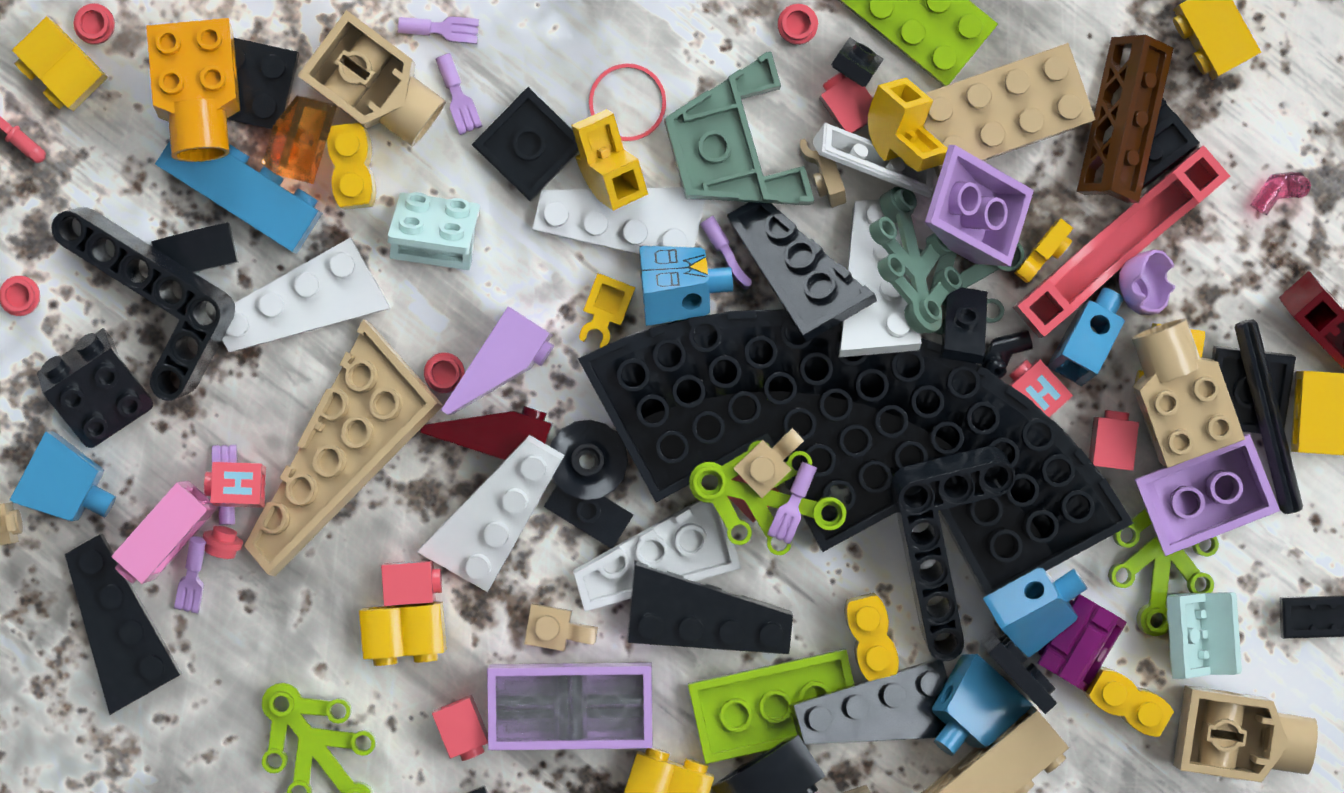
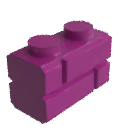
M1079 594L1075 600L1069 601L1078 616L1077 620L1038 651V655L1041 657L1037 664L1086 692L1127 622Z

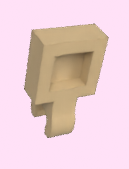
M805 138L801 139L800 150L803 158L818 166L819 172L813 174V179L819 197L827 195L831 208L845 204V188L836 162L820 156L817 151L810 150Z
M793 428L772 448L762 440L733 469L763 498L792 470L784 462V459L804 440Z
M13 502L0 504V545L19 542L18 534L23 532L20 511L18 509L14 510Z
M531 604L524 644L560 651L566 650L567 640L594 645L598 627L571 623L572 610Z

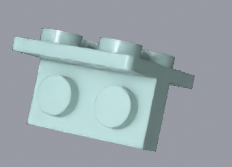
M419 192L400 193L388 233V243L391 244L390 259L470 270L475 227L480 205L460 198L445 199L431 197Z
M1236 593L1167 594L1169 657L1172 679H1188L1206 675L1241 674L1242 665Z

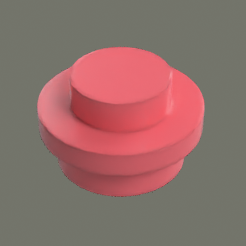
M92 3L83 6L78 10L74 18V30L77 36L89 44L104 43L112 36L115 29V20L112 13L100 4Z
M792 4L786 7L778 18V31L781 37L791 44L801 45L809 42L815 36L818 29V19L815 12L804 4Z
M13 276L2 284L0 288V304L9 314L25 316L32 313L39 305L40 290L32 279L26 276Z
M438 353L432 356L424 368L426 383L431 389L439 393L453 392L465 374L461 360L450 353Z
M214 526L213 530L205 531L202 537L206 541L204 551L212 556L223 559L235 558L236 552L241 550L243 540L237 537V532L225 526Z

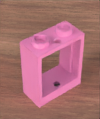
M190 481L177 482L111 556L118 563L115 569L133 584L136 580L141 584L155 580L189 542L190 538L213 515L218 506L210 503V499Z

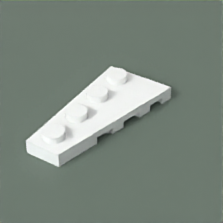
M880 199L855 201L848 271L851 272L852 277L862 286H867L875 293L877 302L842 321L839 357L918 351L922 344L920 333L912 330L905 319L904 310L908 303L890 282L885 281L878 272V262L889 255L881 245L872 239L869 232L870 224L881 217H885L880 208ZM894 223L897 229L895 239L902 246L898 224ZM904 274L903 277L910 283V278Z
M348 238L235 302V315L222 341L228 352L232 353L284 337L388 310L391 307L352 238ZM216 313L210 316L212 320H215Z
M529 435L417 552L488 592L565 455Z
M698 500L574 569V576L584 611L631 599L634 560L647 564L648 567L682 575L684 579L691 581L741 569L735 544L728 539L727 527L713 503H705Z

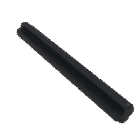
M1254 319L1244 320L1235 324L1234 328L1279 508L1284 514L1296 513L1303 509V503L1259 326Z

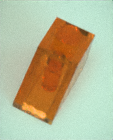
M297 95L273 125L262 164L276 175L314 184L337 106Z

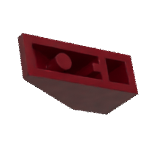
M1308 271L1286 290L1279 299L1293 318L1344 369V307Z
M524 406L522 413L510 411L425 424L421 428L420 433L505 460L529 435L546 444L553 423L545 421L547 413Z

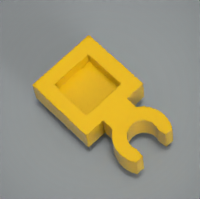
M1062 218L1056 220L1014 274L1025 283L1030 282L1051 256L1058 259L1072 243V240L1067 236L1074 228Z
M597 273L583 309L584 312L594 316L591 322L582 327L579 335L580 340L585 342L589 331L597 329L603 335L599 348L608 345L611 338L608 329L609 323L613 322L622 325L636 287Z

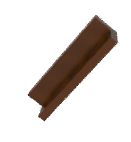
M1146 34L1111 37L1094 112L1096 120L1091 125L1077 192L1083 195H1110L1126 203H1139L1173 47ZM1131 48L1129 60L1121 67L1123 49ZM1121 86L1120 99L1112 105L1113 94ZM1112 125V136L1104 144L1103 138L1105 131ZM1104 164L1101 183H1094L1096 170Z

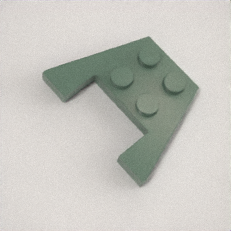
M771 51L759 56L756 61L744 69H739L730 75L727 80L710 91L707 90L664 119L686 199L811 205L814 203L815 200L805 166L763 176L742 104V99L780 90L781 83Z

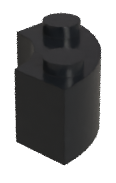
M797 735L786 738L762 755L742 764L715 783L711 789L714 793H815L818 790L815 783L824 778L825 774L800 736Z

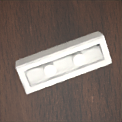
M824 123L813 138V145L820 156L928 198L932 195L934 167L917 172L907 166L901 157L884 161L875 150L871 140L828 123Z

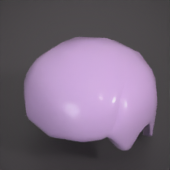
M1150 250L1142 252L1126 261L1121 268L1119 286L1123 299L1130 309L1140 315L1160 313L1168 306L1170 293L1175 289V285L1167 280V272L1174 267V263L1164 251Z

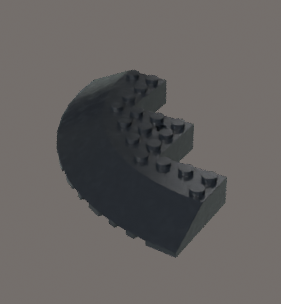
M785 309L728 311L678 320L623 337L578 358L656 503L688 486L690 475L698 465L705 462H715L722 466L748 451L749 446L759 440H764L772 448L793 428L804 440L793 452H806L812 459V465L817 467L807 494L803 498L818 502L820 499L829 497L832 494L830 488L834 485L839 489L847 488L849 492L844 497L846 503L844 506L847 513L846 519L838 529H822L816 524L814 518L802 515L822 552L896 513L891 480L899 469L929 460L992 446L1004 452L1015 472L1013 487L1001 496L938 511L984 597L1037 568H1043L1047 571L1134 524L1106 478L1102 476L1072 438L1037 407L1032 400L998 378L988 369L976 363L942 358V345L921 338L922 344L918 351L839 357L842 322L805 342ZM802 455L795 456L792 460V467L798 471L802 462L808 463L807 459ZM1001 466L989 468L985 476L996 475L1000 471ZM796 475L784 482L790 494H792L790 489ZM962 476L950 477L945 482V485L953 486L957 484ZM915 485L909 487L904 495L912 496L917 494L922 486ZM832 505L825 506L821 512L822 518L826 521L834 520L837 516L836 508Z

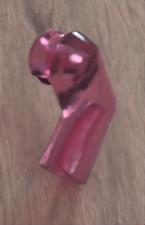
M1300 172L1272 174L1250 205L1258 212L1267 216L1278 199L1303 198L1307 196L1311 190V182Z

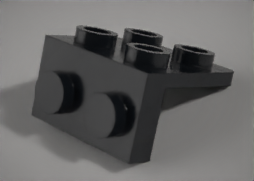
M104 328L95 334L90 333L83 336L74 348L62 356L50 358L44 363L41 370L36 372L44 396L88 448L97 446L153 407L151 397L121 360L112 337Z

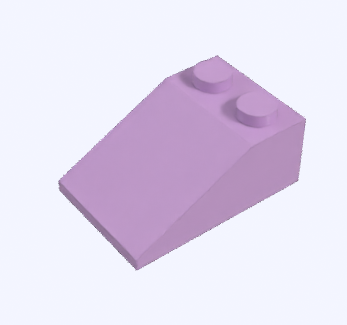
M949 145L925 223L949 250L975 264L1011 267L1034 190L958 146Z
M508 306L441 411L447 415L455 414L528 371L534 363L542 366L554 348V345L548 342L552 334Z
M1244 434L1245 440L1169 468L1164 466L1134 479L1164 556L1280 511L1250 434Z

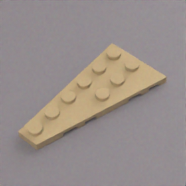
M362 320L357 330L360 334L350 353L346 352L339 364L342 368L330 389H326L297 444L300 448L290 466L286 465L280 476V479L283 481L273 500L266 503L244 545L268 575L276 576L443 407V404L367 320Z

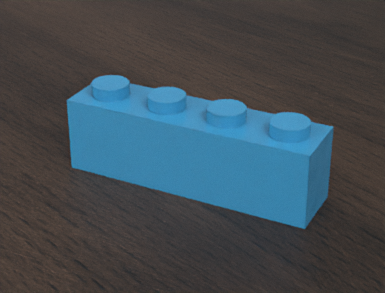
M169 141L155 165L291 252L298 253L323 214L314 208L318 200L297 188L294 194L280 186L284 178L265 166L262 167L260 172L256 171L246 164L250 157L230 144V153L223 158L202 162H184L172 158Z

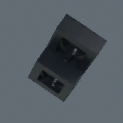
M229 222L151 241L152 247L194 273L239 263Z

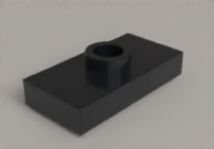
M850 37L831 65L832 68L857 84L866 87L884 59L869 47Z
M960 287L946 296L944 299L942 358L982 364L985 356L987 291Z
M557 486L544 505L546 509L609 548L615 546L634 515L605 496L601 499L585 501L568 496Z
M1344 595L1280 597L1281 638L1344 637Z

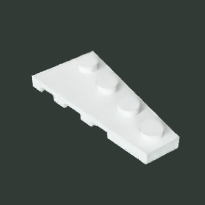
M683 187L647 188L648 195L613 211L601 203L592 193L591 189L541 190L532 230L640 255L639 246L695 247L705 200L686 199Z

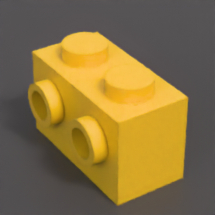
M1186 0L1173 9L1176 17L1172 20L1176 30L1183 39H1190L1196 50L1192 54L1196 66L1203 75L1208 73L1212 80L1261 53L1233 0Z
M1296 371L1291 452L1344 455V373Z

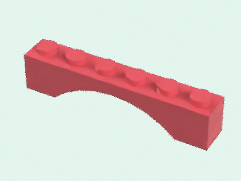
M1204 145L1197 148L1140 197L1139 203H1133L1012 308L1038 338L1045 337L1118 272L1126 261L1140 253L1170 226L1197 206L1225 182L1230 175Z

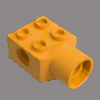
M229 18L147 25L153 107L158 118L169 122L172 158L184 162H202L227 156L230 153L227 118L240 111L234 33Z

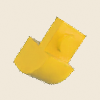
M906 77L878 85L868 112V131L875 150L884 161L901 157L907 166L920 172L942 165L948 148L923 127L933 100Z
M606 109L571 125L580 153L575 156L577 164L588 187L601 203L614 211L648 195L639 160L624 150L614 113Z

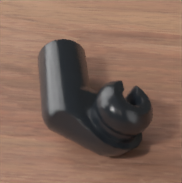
M1025 330L994 338L985 352L981 366L988 369L998 378H1003L1007 373L1006 367L1012 354L1033 349L1029 331Z

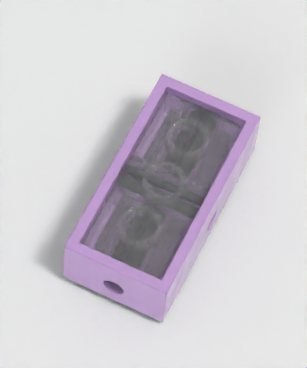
M652 662L490 664L487 668L488 750L652 748L653 746Z

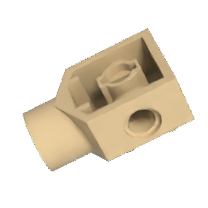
M347 10L297 75L367 129L381 123L412 147L425 135L446 104L443 98L414 77L416 64L409 56Z
M1186 318L1155 326L1132 337L1144 375L1134 384L1133 390L1160 464L1169 468L1245 440L1220 366L1217 361L1200 357Z
M1185 685L1173 765L1181 771L1261 783L1271 769L1308 775L1312 769L1317 748V720L1311 717L1278 713L1274 701L1266 697Z

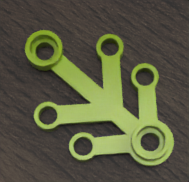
M761 440L753 442L749 446L748 451L722 466L715 462H705L698 465L692 471L689 479L692 494L702 502L713 503L727 527L728 539L733 544L743 545L747 543L751 538L752 530L747 522L739 519L727 496L745 500L767 537V547L771 553L784 555L790 550L792 541L791 544L787 543L783 550L777 551L772 548L771 540L773 537L767 534L774 517L767 506L778 509L789 501L791 495L770 490L761 498L749 484L731 480L739 475L733 468ZM804 451L793 452L785 462L792 470L773 488L797 475L798 471L792 467V460L795 456H804L808 464L812 465L810 455ZM708 474L714 475L718 480V485L713 490H706L702 486V479ZM825 497L818 502L802 498L798 507L801 515L814 518L816 524L825 530H835L841 527L845 522L847 514L844 504L834 497ZM832 505L836 508L837 516L834 520L826 521L822 518L821 512L825 506ZM743 525L746 527L747 536L743 540H735L732 537L731 530L734 526Z
M1146 508L1132 518L1134 524L1126 527L1130 528L1133 534L1129 542L1124 543L1121 540V531L1113 535L1117 545L1131 548L1139 542L1140 532L1152 524ZM1155 536L1123 563L1114 564L1108 572V578L1111 584L1116 587H1130L1135 581V574L1154 560L1149 603L1139 609L1136 621L1139 629L1145 634L1161 636L1169 630L1166 601L1171 562L1187 581V588L1190 593H1212L1214 580L1209 574L1200 572L1183 549L1164 556L1158 538ZM1216 536L1210 538L1211 546L1205 552L1200 549L1199 543L1192 545V549L1198 555L1209 557L1217 552L1219 541ZM1121 568H1125L1128 572L1127 580L1123 583H1119L1116 580V572ZM1199 577H1203L1206 580V588L1201 592L1195 589V581ZM1155 613H1160L1163 618L1162 624L1154 628L1150 622L1151 617Z
M277 683L267 689L262 698V709L272 723L268 751L262 757L263 768L269 773H279L286 767L288 757L284 752L288 725L298 737L293 783L287 789V793H293L292 790L297 785L303 786L307 793H313L310 785L313 757L341 793H373L368 784L352 780L327 746L352 749L356 754L365 756L370 754L376 747L375 735L368 730L353 733L313 728L302 715L327 716L333 723H343L350 717L352 712L351 705L347 700L336 698L328 701L304 698L296 687L288 683ZM283 696L288 699L289 707L286 711H280L275 707V699L277 697ZM336 703H340L346 708V715L342 718H337L332 714V706ZM364 735L371 740V747L369 749L362 750L357 746L356 740L359 736ZM272 753H276L282 758V764L278 768L271 767L268 763V756Z

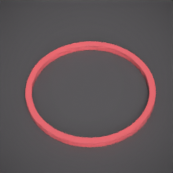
M619 64L605 70L594 82L589 96L591 116L595 115L593 109L594 92L599 82L607 74L621 68H634L647 73L657 83L662 95L660 116L656 123L645 133L633 137L620 136L621 141L639 140L651 134L661 123L666 110L665 91L659 79L650 70L636 64Z

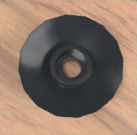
M594 420L575 421L562 428L550 444L551 448L565 455L552 479L556 486L570 497L585 501L601 499L615 491L625 477L628 465L626 447L619 434L605 423ZM590 455L594 459V466L590 469H584L579 464L580 457Z

